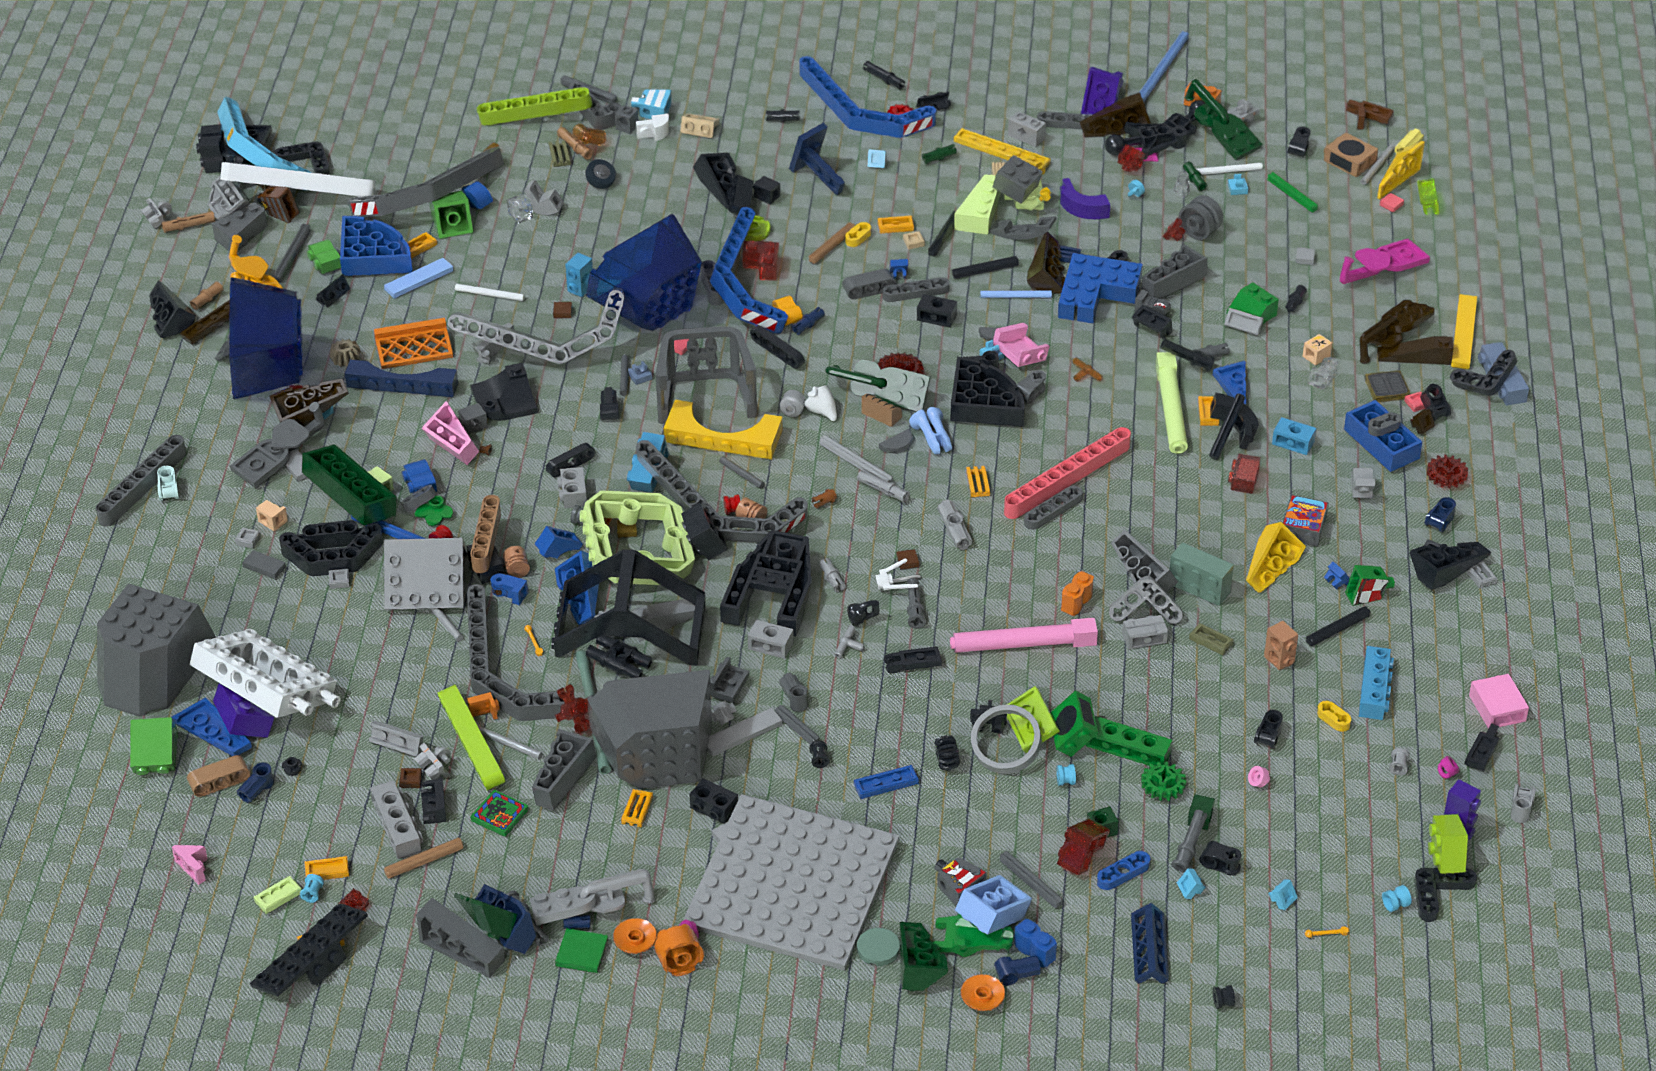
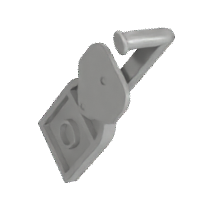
M639 869L594 880L585 887L561 888L552 893L537 894L535 897L530 898L536 925L580 915L589 910L606 913L621 909L626 904L621 888L642 883L644 889L643 901L645 903H654V890L650 873L646 869Z

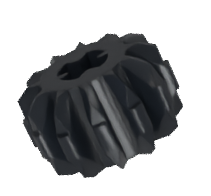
M944 735L936 738L934 745L939 768L941 770L957 768L960 764V758L954 736Z

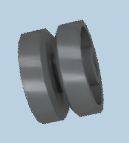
M1199 195L1181 209L1178 220L1181 228L1189 237L1195 240H1203L1221 226L1224 216L1219 204L1213 198Z

